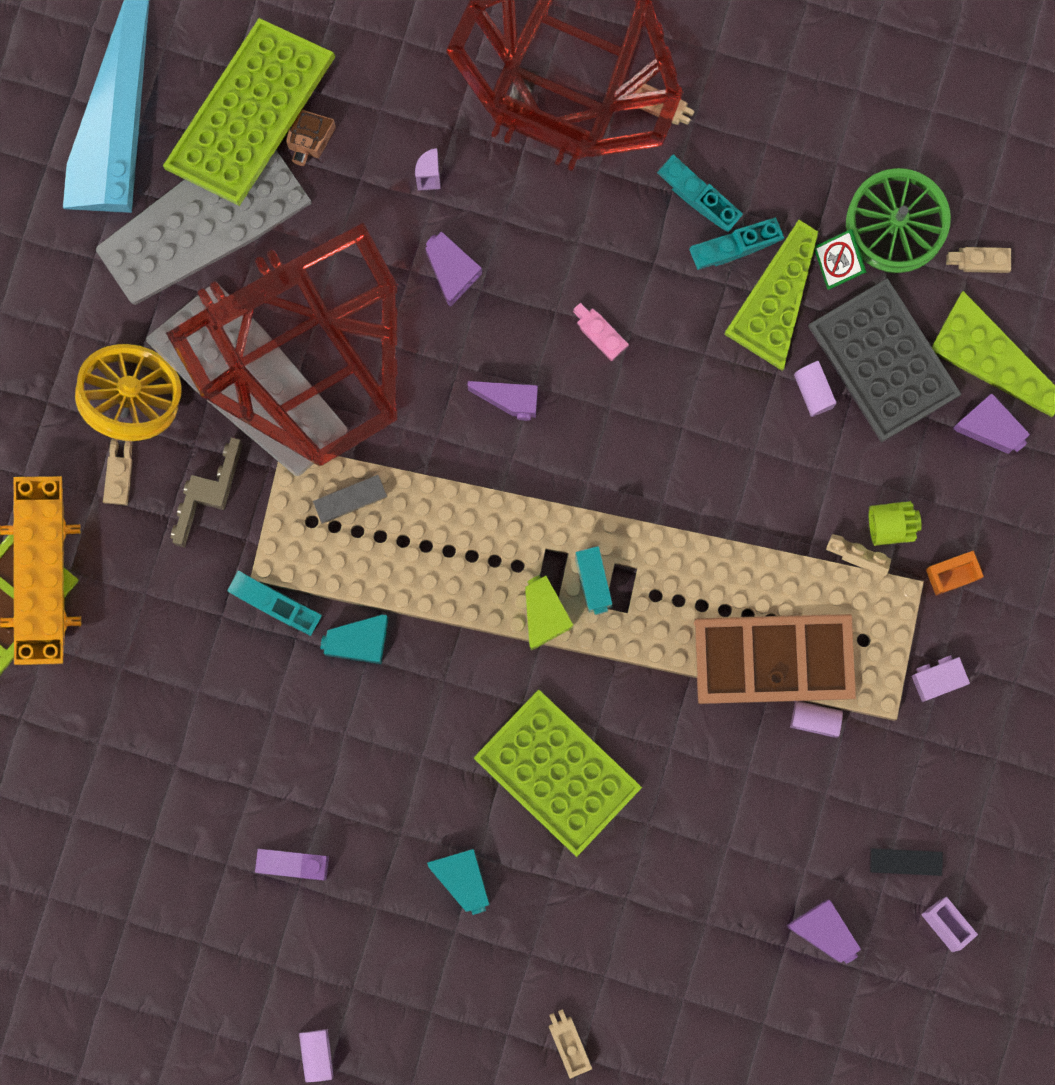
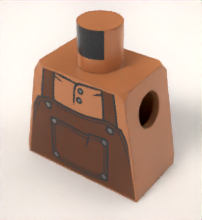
M304 110L300 111L288 130L287 136L288 148L295 151L292 159L293 163L305 166L308 155L316 158L321 156L336 128L333 119Z

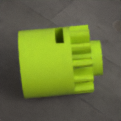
M911 501L872 505L869 507V527L874 546L914 542L917 539L916 532L921 531V516L919 510H913L914 507Z

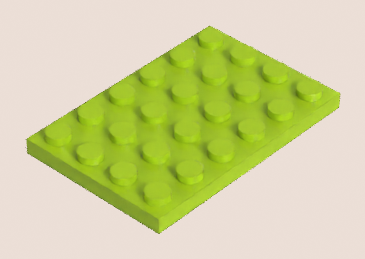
M540 690L520 708L474 757L495 780L576 857L642 788Z

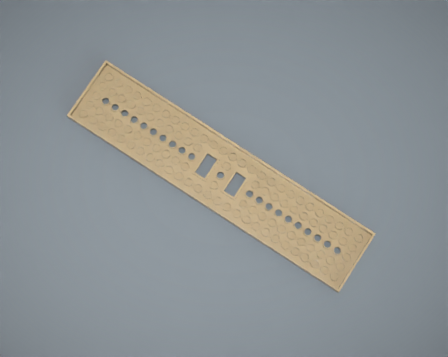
M330 454L323 455L300 476L293 475L281 463L278 462L251 574V578L265 585L529 642L525 587L528 586L527 581L540 575L545 550L568 554L559 600L574 626L569 631L543 645L697 678L695 619L741 617L742 611L746 609L751 610L754 613V617H765L769 614L774 616L851 614L853 617L852 631L856 699L804 702L892 721L897 720L924 581L891 574L883 576L863 568ZM379 475L387 498L326 523H321L313 503L314 500ZM315 516L318 518L319 523L315 528H308L306 526L308 517ZM338 521L341 523V530L338 533H331L328 527L331 522ZM355 526L364 528V535L362 537L354 538L351 535V531ZM378 531L386 532V541L377 543L374 540L375 533ZM400 536H407L410 539V544L406 548H400L397 545V539ZM426 540L433 544V549L428 553L420 550V544ZM448 545L456 549L455 555L451 558L445 557L442 553L443 548ZM599 546L608 588L610 587L614 564L637 569L628 613L608 609L609 612L600 615L588 612L575 562V552ZM474 550L479 554L476 562L470 563L465 559L468 551ZM493 555L499 556L502 560L501 565L497 568H493L488 564L489 558ZM516 560L522 561L525 565L524 570L520 573H516L511 569V564ZM652 590H659L662 593V600L652 602L649 598V593ZM682 595L685 598V605L675 607L672 603L673 596ZM705 600L708 603V610L705 612L697 611L695 608L696 601ZM728 605L731 608V615L729 617L720 616L718 613L719 606ZM860 634L868 636L870 643L867 647L858 645L857 637Z

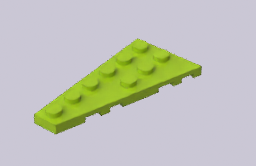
M798 220L725 331L726 336L782 371L784 370L818 231Z
M962 291L932 345L935 354L1053 417L1055 415V385Z

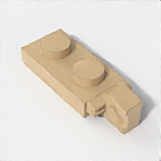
M959 248V252H948L946 255V265H959V269L963 270V272L1010 273L1011 248Z
M832 534L826 550L841 555L842 560L883 576L887 575L891 559L885 554L873 552L861 544L848 542L844 537Z

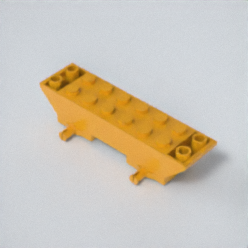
M62 476L14 477L13 526L0 525V535H14V618H0V628L14 627V665L63 664L67 626H81V616L67 617L64 610V540L66 534H81L80 524L66 525L64 520Z

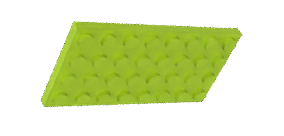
M259 18L163 165L165 170L240 206L335 58L334 53Z

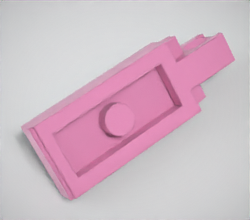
M581 303L574 308L573 312L580 319L577 322L580 329L610 361H613L629 346L593 308L588 311Z

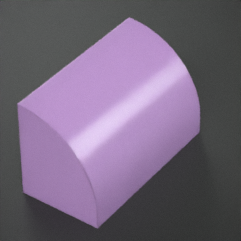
M437 148L425 152L417 161L415 176L418 190L441 189Z
M819 361L803 367L794 374L811 417L834 408L836 401Z
M795 701L790 728L837 738L840 734L843 712L839 709Z
M947 897L939 900L921 914L951 952L961 950L978 935Z
M328 1029L299 1033L305 1082L332 1080L334 1074Z

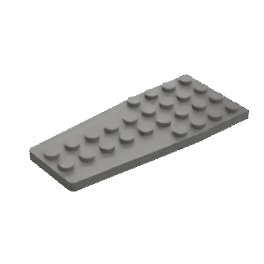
M275 150L240 206L187 180H183L98 245L96 251L129 301L136 305L255 241L312 203L277 150Z
M216 281L146 337L147 343L196 392L295 476L303 474L347 435V427L271 337Z

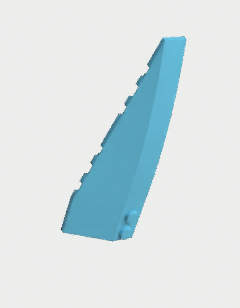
M149 0L123 1L67 162L64 209L132 213Z

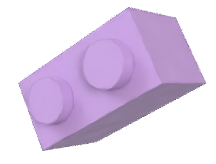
M951 656L938 660L939 665L931 668L927 664L916 669L917 674L912 675V679L922 702L970 684L959 657L952 659Z

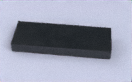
M870 848L869 872L942 876L943 852Z

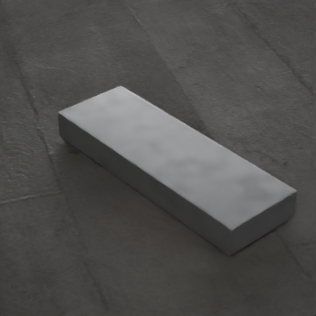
M376 475L314 500L313 503L323 524L385 499L387 495L379 475Z

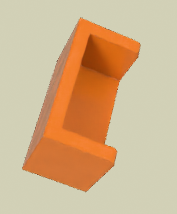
M974 551L932 565L926 569L935 595L967 585L984 577Z

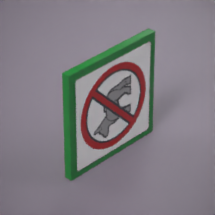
M853 229L814 247L827 290L866 273Z

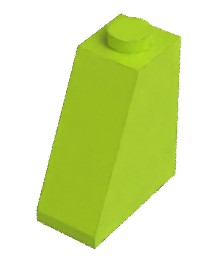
M540 575L527 581L528 586L525 587L529 647L531 650L569 631L574 626L547 576L541 578Z

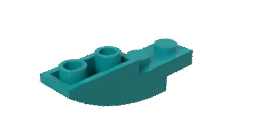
M674 154L658 170L657 173L673 187L672 190L679 197L725 231L729 232L743 215L712 185L704 183Z
M775 217L737 229L732 234L693 245L689 250L696 268L699 270L712 265L716 267L747 256L783 240L784 236Z
M239 570L227 590L250 605L309 636L312 635L322 616Z

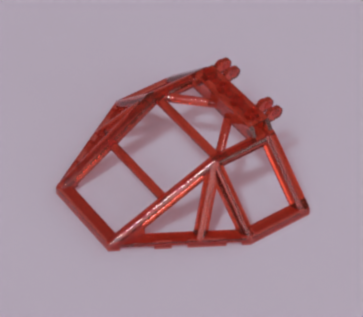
M470 0L446 52L496 123L491 134L492 137L496 138L502 125L509 128L504 137V142L509 144L514 131L559 150L554 163L556 165L562 163L564 153L573 156L568 164V170L573 171L577 159L587 156L595 157L659 147L663 145L683 91L681 86H678L676 80L677 72L669 47L665 45L661 22L657 20L652 0H634L636 5L622 47L547 15L546 13L553 0H538L518 39L515 0ZM502 2L504 36L485 11L486 8ZM475 22L478 23L505 64L493 91L464 49ZM541 23L618 56L603 103L519 67ZM645 23L656 58L624 84L642 27ZM661 72L666 87L664 90L635 93L657 73ZM522 79L591 108V110L560 117L546 113L539 109ZM512 81L525 103L506 95ZM663 104L653 131L603 139L613 112ZM596 118L591 132L572 124Z
M364 223L353 227L285 264L281 263L275 251H268V259L275 268L273 271L269 269L263 257L259 256L255 259L259 271L264 276L225 296L219 284L214 281L210 284V289L218 300L213 303L204 288L198 290V296L206 308L166 332L201 397L317 466L326 464L397 421V360H395V345H397L395 294H397V284ZM356 243L378 286L328 311L306 269ZM298 284L310 308L276 296ZM382 299V325L347 318ZM267 303L311 317L243 356L254 308ZM243 315L234 348L223 326ZM320 324L348 366L279 405L245 366ZM204 326L208 329L229 369L212 381L208 378L186 339ZM342 331L382 339V385L377 383ZM354 373L381 413L319 449L317 444L306 435L287 412ZM234 383L238 402L220 392ZM250 394L280 427L254 413Z

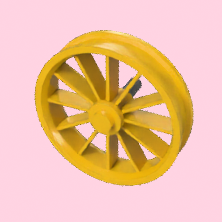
M131 344L111 345L91 354L80 367L75 390L76 405L83 419L101 434L124 441L149 439L166 430L176 417L181 398V382L176 370L155 351ZM118 362L122 378L107 364ZM124 362L138 364L133 376H127ZM142 365L154 371L141 380L137 379ZM98 368L109 380L91 373ZM160 377H162L167 383L159 385H148ZM84 383H87V384H90V385H93V386H96V387H99V388H102V389H99V390H87V391H85V390H84ZM171 394L172 402L154 395ZM109 399L96 408L89 402L90 400ZM119 403L120 407L114 420L102 414ZM149 405L166 410V412L159 416ZM135 406L151 421L139 423ZM130 411L133 423L118 421L120 416L127 418Z

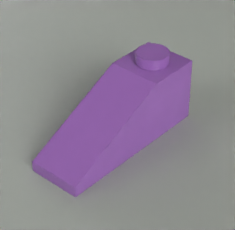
M468 381V391L506 413L517 416L518 420L527 421L531 420V417L536 418L538 386Z
M258 849L255 873L326 880L329 856Z

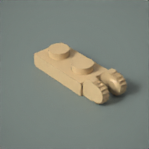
M118 439L111 440L103 503L128 505L133 463L131 459L132 441H126L124 445V458L117 457Z

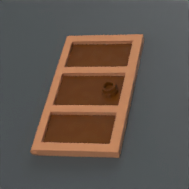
M852 615L695 619L698 704L855 700Z

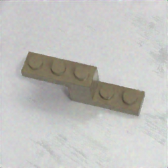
M231 438L230 443L225 444L223 451L225 461L223 465L219 466L217 472L219 482L191 475L190 481H186L183 491L186 494L184 503L179 504L177 511L179 521L177 525L173 526L171 531V539H173V543L176 546L185 548L197 504L225 510L243 446L241 440Z

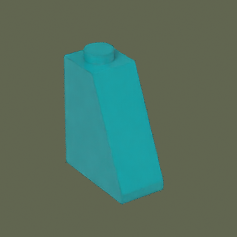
M599 546L575 552V562L588 612H594L595 615L609 612L608 608L612 607V601Z
M380 615L327 630V636L323 635L321 640V649L324 650V655L381 664L388 616Z
M474 849L427 863L429 869L466 912L471 911L472 915L486 911L485 906L490 904Z

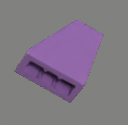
M440 232L437 236L433 235L427 241L426 254L446 302L451 307L482 275V268L444 233Z
M990 394L954 427L956 432L1007 454L1013 449L1018 452L1027 444L1025 439L1030 435L993 394Z
M825 900L787 924L791 931L837 962L841 963L844 961L847 964L857 958L858 955L856 953L861 950L830 900Z

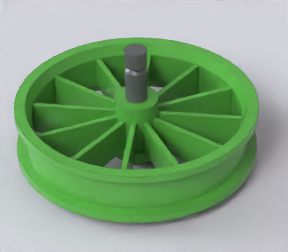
M888 169L874 174L858 188L847 211L846 231L853 229L862 260L867 264L891 273L909 272L927 264L944 244L950 229V209L941 189L927 176L909 169ZM888 181L905 182L899 208L896 207ZM883 183L891 209L869 189ZM912 183L923 189L924 192L909 207L903 206L908 184ZM865 194L885 214L857 208L858 202ZM926 194L933 199L937 206L910 215L908 213ZM938 212L940 215V227L911 221L912 219ZM855 214L885 222L857 229ZM910 227L939 234L935 245L931 247ZM886 228V231L869 248L859 236L862 233ZM905 232L927 253L913 259ZM888 233H891L893 236L888 257L884 259L871 250ZM896 235H900L908 261L891 260Z

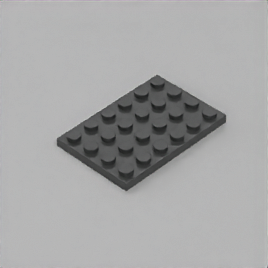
M888 278L808 325L881 443L961 396L960 391Z

